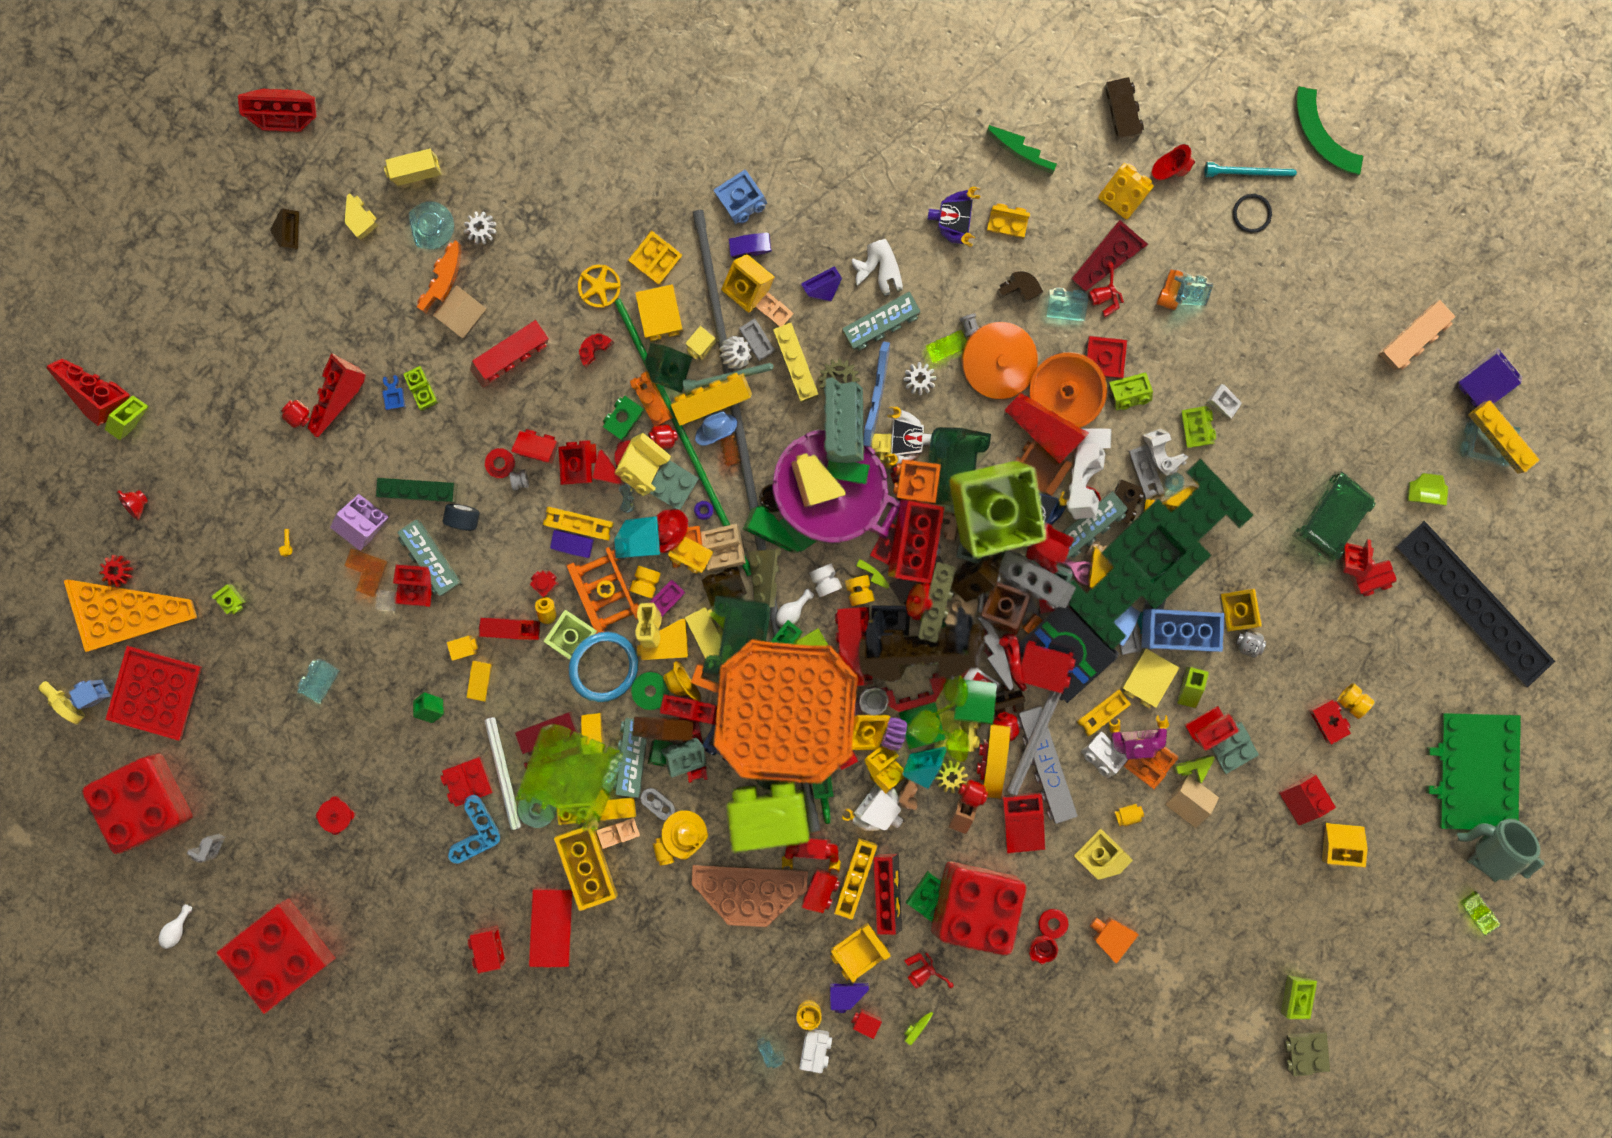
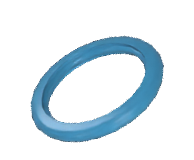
M612 632L597 633L583 640L576 647L569 663V678L573 688L581 697L594 702H608L623 695L633 684L638 671V657L633 645L625 637ZM604 641L614 642L620 645L628 655V674L624 682L613 691L607 693L592 692L579 679L578 664L580 658L593 644Z

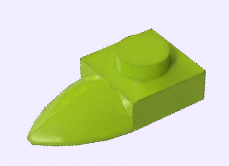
M933 1012L923 1016L913 1026L909 1025L904 1032L905 1042L909 1045L914 1043L929 1022Z

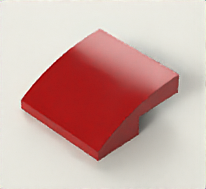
M396 564L393 584H398L395 604L430 607L431 576L429 567Z

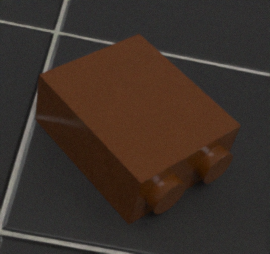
M634 717L632 736L658 740H692L694 721L667 717Z

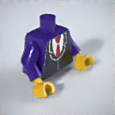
M972 186L969 190L959 191L947 196L941 201L940 210L929 208L927 220L938 221L937 230L949 242L965 244L968 247L973 246V244L968 242L970 238L975 239L969 233L973 203L971 198L980 199L979 195H974V192L980 190V188Z

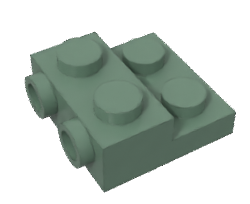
M1235 720L1234 722L1239 732L1210 748L1225 774L1259 755L1242 722H1236Z

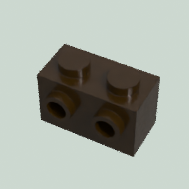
M1122 479L1118 481L1114 493L1128 508L1124 512L1126 516L1119 522L1129 524L1130 521L1133 522L1137 511L1134 509L1137 503H1141L1144 493H1142V487Z

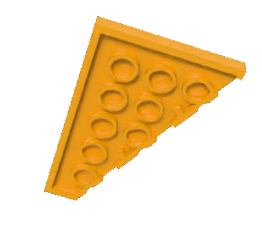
M64 580L85 652L197 618L192 599L82 581Z

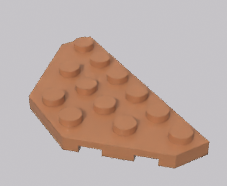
M693 865L692 886L716 910L727 925L767 927L807 891L808 870Z

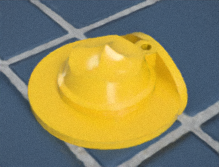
M686 810L671 814L665 820L661 830L664 848L669 854L681 860L691 857L708 838L707 828L702 818L696 813Z

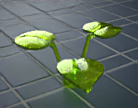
M959 676L955 679H947L944 684V694L946 699L951 702L950 705L935 713L928 710L920 712L911 723L907 732L925 744L932 743L937 733L948 735L949 738L945 743L948 753L955 760L965 762L969 752V738L967 734L961 729H955L953 733L939 730L940 721L936 718L937 715L954 707L955 704L961 707L966 703L968 698L967 684L964 678Z

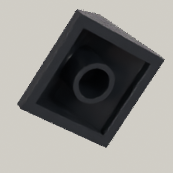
M871 605V619H874L876 611H881L887 630H902L903 636H909L910 615L907 612L906 606Z

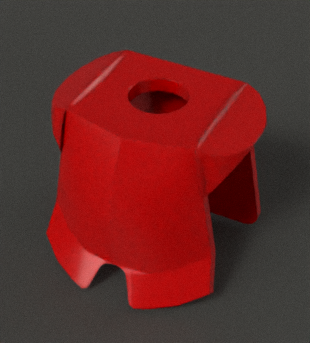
M1046 523L1044 524L1045 540L1030 544L1026 551V558L1034 560L1042 568L1055 574L1058 572L1056 565L1058 562H1065L1069 547L1074 542V538L1055 530L1051 524Z

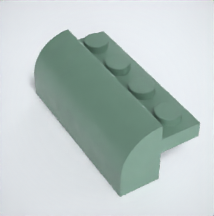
M833 377L826 378V386L824 387V394L826 396V404L824 405L826 440L824 447L827 452V459L839 463L863 461V388L856 382L840 384Z

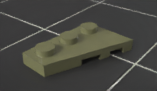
M781 549L749 551L756 609L775 606L777 589L775 575L779 572L777 558L781 554Z

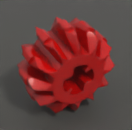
M112 555L111 559L106 557V564H100V567L104 568V570L99 571V574L105 575L102 581H108V586L115 585L116 587H121V583L127 584L126 578H132V575L128 574L129 571L133 570V567H128L130 560L124 561L125 557L121 555L119 557ZM115 567L119 569L117 571L118 574H114V571H116L114 570Z

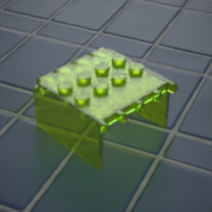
M551 724L542 727L515 800L519 802L526 799L525 801L530 803L532 797L543 801L542 809L545 810L547 805L550 804L560 809L558 816L563 817L566 811L578 816L576 823L579 825L582 819H585L583 830L586 831L591 828V830L596 831L622 764L624 753L610 746L604 752L606 744L591 739L589 744H587L588 737L575 731L569 737L571 730L561 725Z

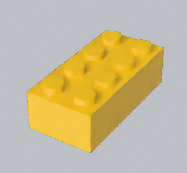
M593 823L556 835L554 840L579 911L616 899L618 894Z

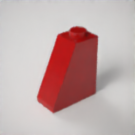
M480 618L479 637L539 640L540 621Z

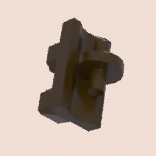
M1005 684L1001 685L1002 691L996 692L995 715L998 716L1000 713L1006 712L1005 707L1012 706L1014 713L1024 711L1023 702L1026 701L1022 691H1014V688L1008 690Z

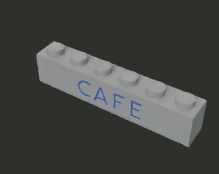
M1041 706L1018 712L1019 717H1017L1019 729L1023 728L1024 736H1022L1025 747L1042 712ZM1047 726L1031 765H1035L1037 772L1034 773L1037 784L1041 783L1043 789L1040 791L1043 802L1047 801L1049 809H1046L1048 818L1057 824L1078 816Z

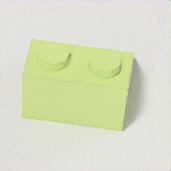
M564 610L543 642L568 659H571L576 647L589 636L596 634L597 630L567 610Z

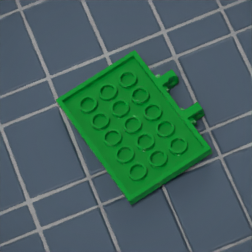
M1442 713L1441 743H1438V747H1427V755L1439 756V760H1441V777L1438 786L1426 785V793L1437 794V799H1440L1439 828L1473 829L1477 825L1484 823L1496 826L1506 819L1519 821L1521 715Z

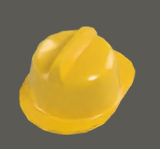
M675 661L674 668L663 676L668 689L674 695H689L693 700L700 701L701 695L696 685L690 683L691 679L683 665Z

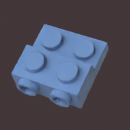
M746 169L714 189L716 196L735 224L746 222L749 219V215L754 212H762L765 209V205L768 204Z

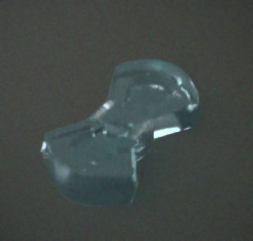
M624 484L619 488V492L623 496L620 510L629 513L635 508L632 502L634 500L632 496L633 488L629 484Z

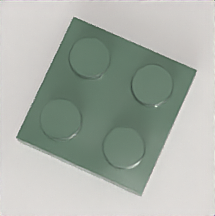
M669 460L661 466L651 484L655 487V490L650 494L673 508L681 510L699 478Z

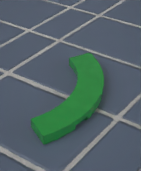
M1298 86L1296 91V110L1300 127L1310 146L1322 159L1336 166L1337 169L1359 176L1364 156L1344 149L1326 132L1317 110V89Z

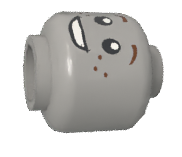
M1246 630L1244 634H1239L1236 644L1239 645L1240 653L1255 658L1258 654L1262 655L1267 641L1264 640L1262 634Z

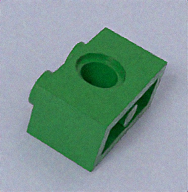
M626 396L623 399L620 397L614 404L616 409L612 414L608 413L603 420V428L624 441L645 411ZM622 412L626 413L627 420L625 422H618V415Z

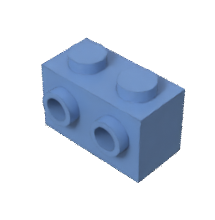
M102 680L82 681L74 685V689L69 692L71 703L78 709L90 708L111 697Z

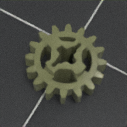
M839 358L838 363H835L832 359L830 366L826 363L824 364L826 370H820L823 377H818V380L823 381V383L819 387L824 388L826 386L827 374L835 380V375L838 377L843 376L842 381L844 383H848L847 377L851 374L852 382H860V378H855L859 371H853L854 364L848 366L849 360L842 363L841 358ZM843 367L845 369L843 371H836L834 368Z

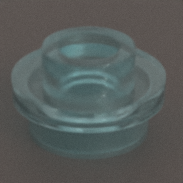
M1175 472L1172 475H1167L1165 485L1170 491H1179L1184 486V478L1181 474ZM1173 478H1176L1178 480V484L1176 486L1172 484Z

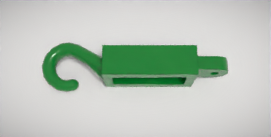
M831 774L821 783H812L814 798L821 801L825 824L831 823L828 798L834 797Z

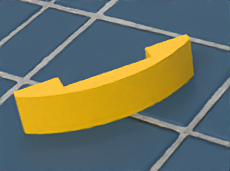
M991 725L986 771L983 785H985L986 791H988V798L1001 799L1010 727Z

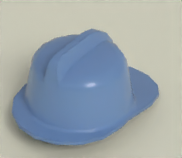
M716 411L707 415L695 434L697 444L707 446L731 435L737 427L736 418L723 411Z

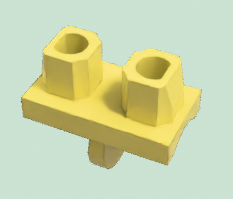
M874 434L872 448L880 462L883 463L884 468L891 469V466L885 465L890 463V458L885 457V455L891 454L892 434Z

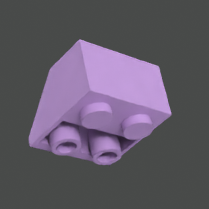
M358 494L336 514L330 528L361 551L375 537L389 517Z

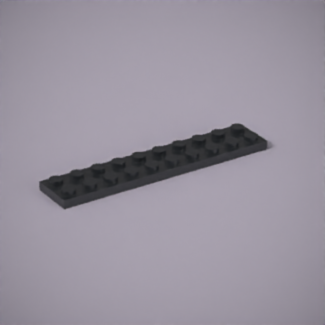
M1425 520L1421 521L1394 546L1524 687L1528 688L1556 662Z

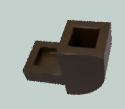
M1024 271L1012 273L1010 277L1013 282L1008 280L1000 284L1001 288L997 291L1001 299L1018 290L1024 303L1043 293L1037 279L1032 274Z

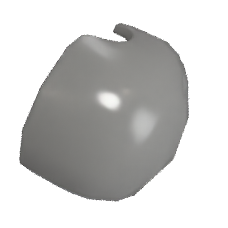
M875 686L866 688L859 698L861 710L871 716L882 714L887 709L889 702L886 692Z

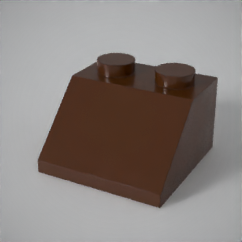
M997 582L995 589L990 591L981 617L998 629L1017 635L1031 602V594Z

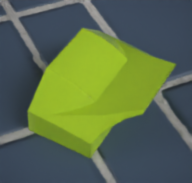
M1422 473L1415 481L1409 482L1407 501L1447 506L1448 486L1445 484L1443 475Z

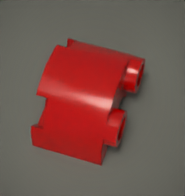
M600 333L587 337L579 349L580 360L586 368L596 360L595 353L598 350L605 352L614 344V341Z

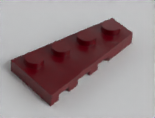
M1118 220L1070 280L1085 292L1110 273V268L1107 266L1108 262L1113 263V269L1115 270L1149 244L1125 223Z

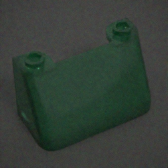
M938 427L934 429L931 435L928 463L940 464L941 467L936 503L930 504L954 507L950 489V478L959 473L976 470L977 453H983L988 450L991 440L990 433L965 428Z
M1342 471L1333 473L1329 479L1332 484L1327 485V490L1309 517L1303 521L1301 528H1297L1292 535L1329 561L1341 558L1344 553V546L1367 511L1371 512L1376 505V502H1374L1375 497Z
M715 597V613L720 617H725L719 656H707L702 672L720 675V667L751 640L766 642L771 609L767 603L742 597Z

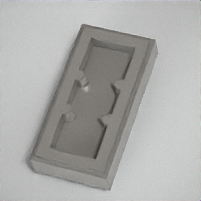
M756 319L739 328L759 361L775 352Z

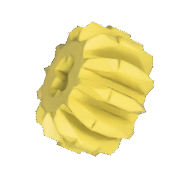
M949 760V767L942 763L941 766L944 770H939L938 773L941 776H936L935 779L942 780L937 785L938 787L945 785L944 792H947L950 787L951 793H955L954 787H957L959 790V784L966 783L962 778H967L968 774H961L966 768L963 766L958 769L959 762H956L953 767L952 761ZM950 772H953L954 775H957L956 778H953V782H950L949 779H946V777L950 775Z

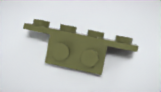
M936 563L929 591L932 607L930 610L924 611L918 636L921 639L933 642L938 641V632H940L942 620L946 621L949 611L945 609L947 601L951 602L953 591L950 588L955 572L954 566Z

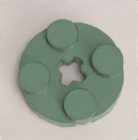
M533 789L522 796L518 804V815L526 825L533 828H542L548 825L556 816L557 804L554 797L548 791ZM535 803L542 806L540 814L532 810L535 807Z

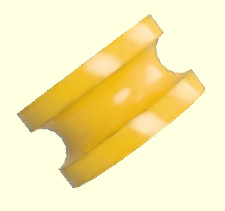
M605 580L598 584L597 592L601 597L608 598L614 594L615 586L612 582ZM603 584L606 586H611V589H609L611 590V592L609 594L606 592H601V589H603L601 588V586Z

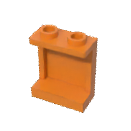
M697 664L690 683L719 693V683L704 678L703 674L706 666Z

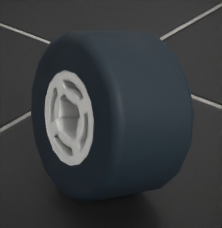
M447 504L442 522L451 528L473 531L477 528L480 512L466 505Z

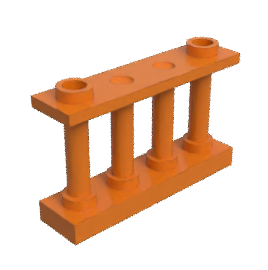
M610 547L606 548L608 555L585 565L577 566L574 562L566 565L591 624L597 630V633L605 632L604 629L608 625L633 614L635 619H638L637 610L639 604L638 602L634 603L617 564L619 558L615 556V549L611 550ZM606 563H612L615 570L614 573L589 584L584 583L581 576L585 572ZM619 579L623 590L614 593L608 598L598 601L591 600L589 594L592 593V590L597 589L600 582L605 580L613 582ZM624 597L627 598L630 608L605 619L599 618L597 614L599 608Z

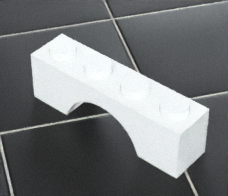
M1100 443L1078 445L1077 453L1074 454L1075 467L1072 469L1073 481L1069 486L1070 500L1067 501V509L1071 512L1074 519L1096 518L1099 501L1094 491L1086 488V485L1095 473L1103 470L1105 452Z

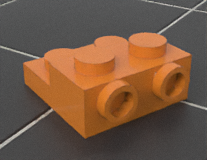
M902 459L901 464L897 463L896 475H899V482H895L893 494H897V499L936 503L941 465Z

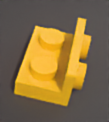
M998 203L996 206L993 205L987 231L1024 239L1030 213L1026 212L1024 208L1016 207L1014 210L1009 209L1005 204Z
M684 537L675 549L669 551L668 555L671 556L670 560L679 565L684 563L688 565V570L698 574V572H704L714 551Z

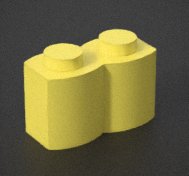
M640 603L637 610L639 623L636 627V637L644 648L658 647L660 642V632L658 629L662 621L661 613L654 603Z

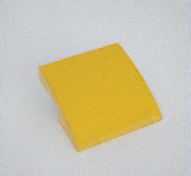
M651 230L628 258V261L659 285L681 258L682 254Z
M880 746L864 760L875 782L887 794L905 779L903 776L904 768L896 761L899 755L894 750Z

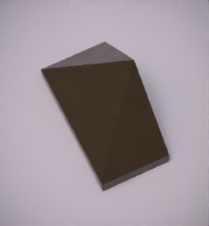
M280 209L270 229L279 247L298 249L299 211Z

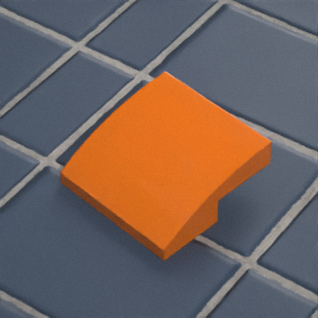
M1164 747L1157 752L1155 757L1128 759L1124 767L1155 789L1166 776L1168 770L1178 760V756L1167 747Z

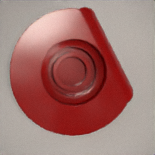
M679 509L664 510L657 515L660 553H667L675 549L686 535L688 518Z

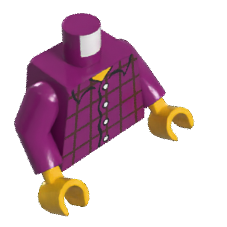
M1159 715L1156 717L1159 728L1156 730L1120 733V720L1117 719L1116 725L1111 724L1110 720L1109 731L1112 733L1114 749L1124 754L1126 759L1155 757L1157 752L1166 746V728L1169 727L1167 715H1165L1163 721H1160Z

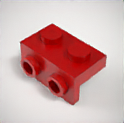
M1370 539L1366 540L1364 546L1344 543L1342 547L1344 573L1366 578L1368 572L1373 570L1375 563L1372 559L1374 548L1371 546Z

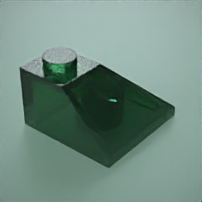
M650 343L645 363L651 382L682 393L683 380H686L692 356L665 345Z

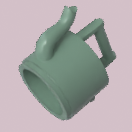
M1506 819L1496 826L1486 823L1479 824L1469 833H1457V841L1462 842L1473 841L1484 835L1477 841L1476 851L1468 858L1467 862L1492 878L1494 882H1497L1499 879L1511 880L1519 873L1524 878L1529 879L1531 875L1545 864L1543 860L1538 858L1540 855V845L1536 836L1525 824L1515 819Z

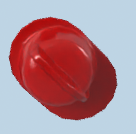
M1181 144L1160 157L1153 165V177L1158 180H1165L1173 175L1182 177L1188 174L1195 164L1189 145Z

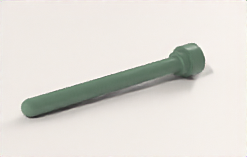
M767 363L698 381L690 378L683 380V387L686 395L692 394L693 389L701 386H710L709 384L716 380L722 382L727 380V376L733 373H738V375L743 373L747 377L771 371L774 366L772 363Z

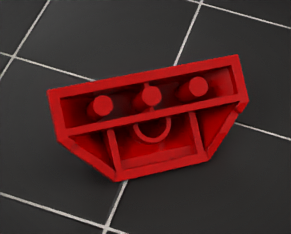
M262 88L238 94L237 96L239 114L264 131L301 132L317 117L315 97L301 90Z

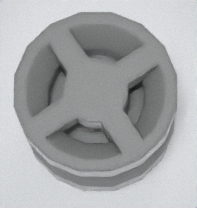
M525 469L518 473L510 472L513 491L521 487L529 488Z

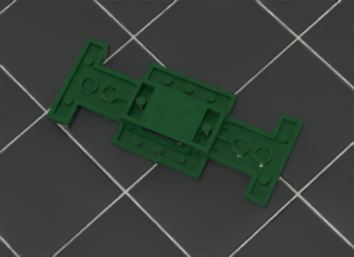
M1202 459L1197 460L1186 471L1187 475L1198 487L1184 501L1170 512L1159 499L1155 500L1101 552L1113 565V568L1087 593L1074 580L1069 582L1076 589L1068 604L1111 649H1114L1127 637L1114 621L1139 597L1142 596L1156 609L1212 556L1200 544L1199 540L1222 518L1227 516L1240 529L1254 516ZM1182 554V556L1175 563H1173ZM1166 568H1168L1156 581H1154Z

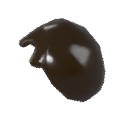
M768 484L761 489L759 495L760 504L762 507L767 508L769 512H779L773 493V484Z

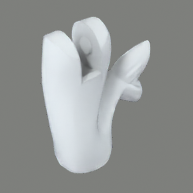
M886 239L876 241L867 246L868 259L865 263L852 259V265L858 271L855 278L856 285L865 280L869 273L875 269L878 262H880L878 284L881 292L885 296L890 295L889 285L886 280L891 278L897 292L903 290L899 267Z

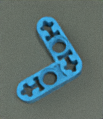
M476 795L466 798L464 808L478 832L449 848L448 857L453 863H461L495 846L500 841V832L482 800ZM471 801L477 803L476 808L478 812L476 814L474 807L470 806ZM481 816L488 819V822L484 825L477 823V819ZM489 828L490 833L495 835V839L488 838L486 829ZM477 841L480 846L477 849H471L469 843ZM455 850L461 852L460 857L454 855Z

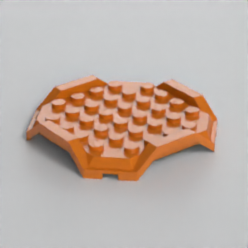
M751 640L720 667L714 746L743 778L821 783L852 756L858 677L831 646H809Z

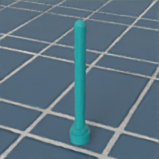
M1206 162L1204 175L1205 177H1214L1218 174L1294 177L1297 171L1285 168L1219 166L1215 162Z

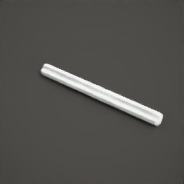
M494 717L485 719V725L511 830L519 829L521 823L496 720Z

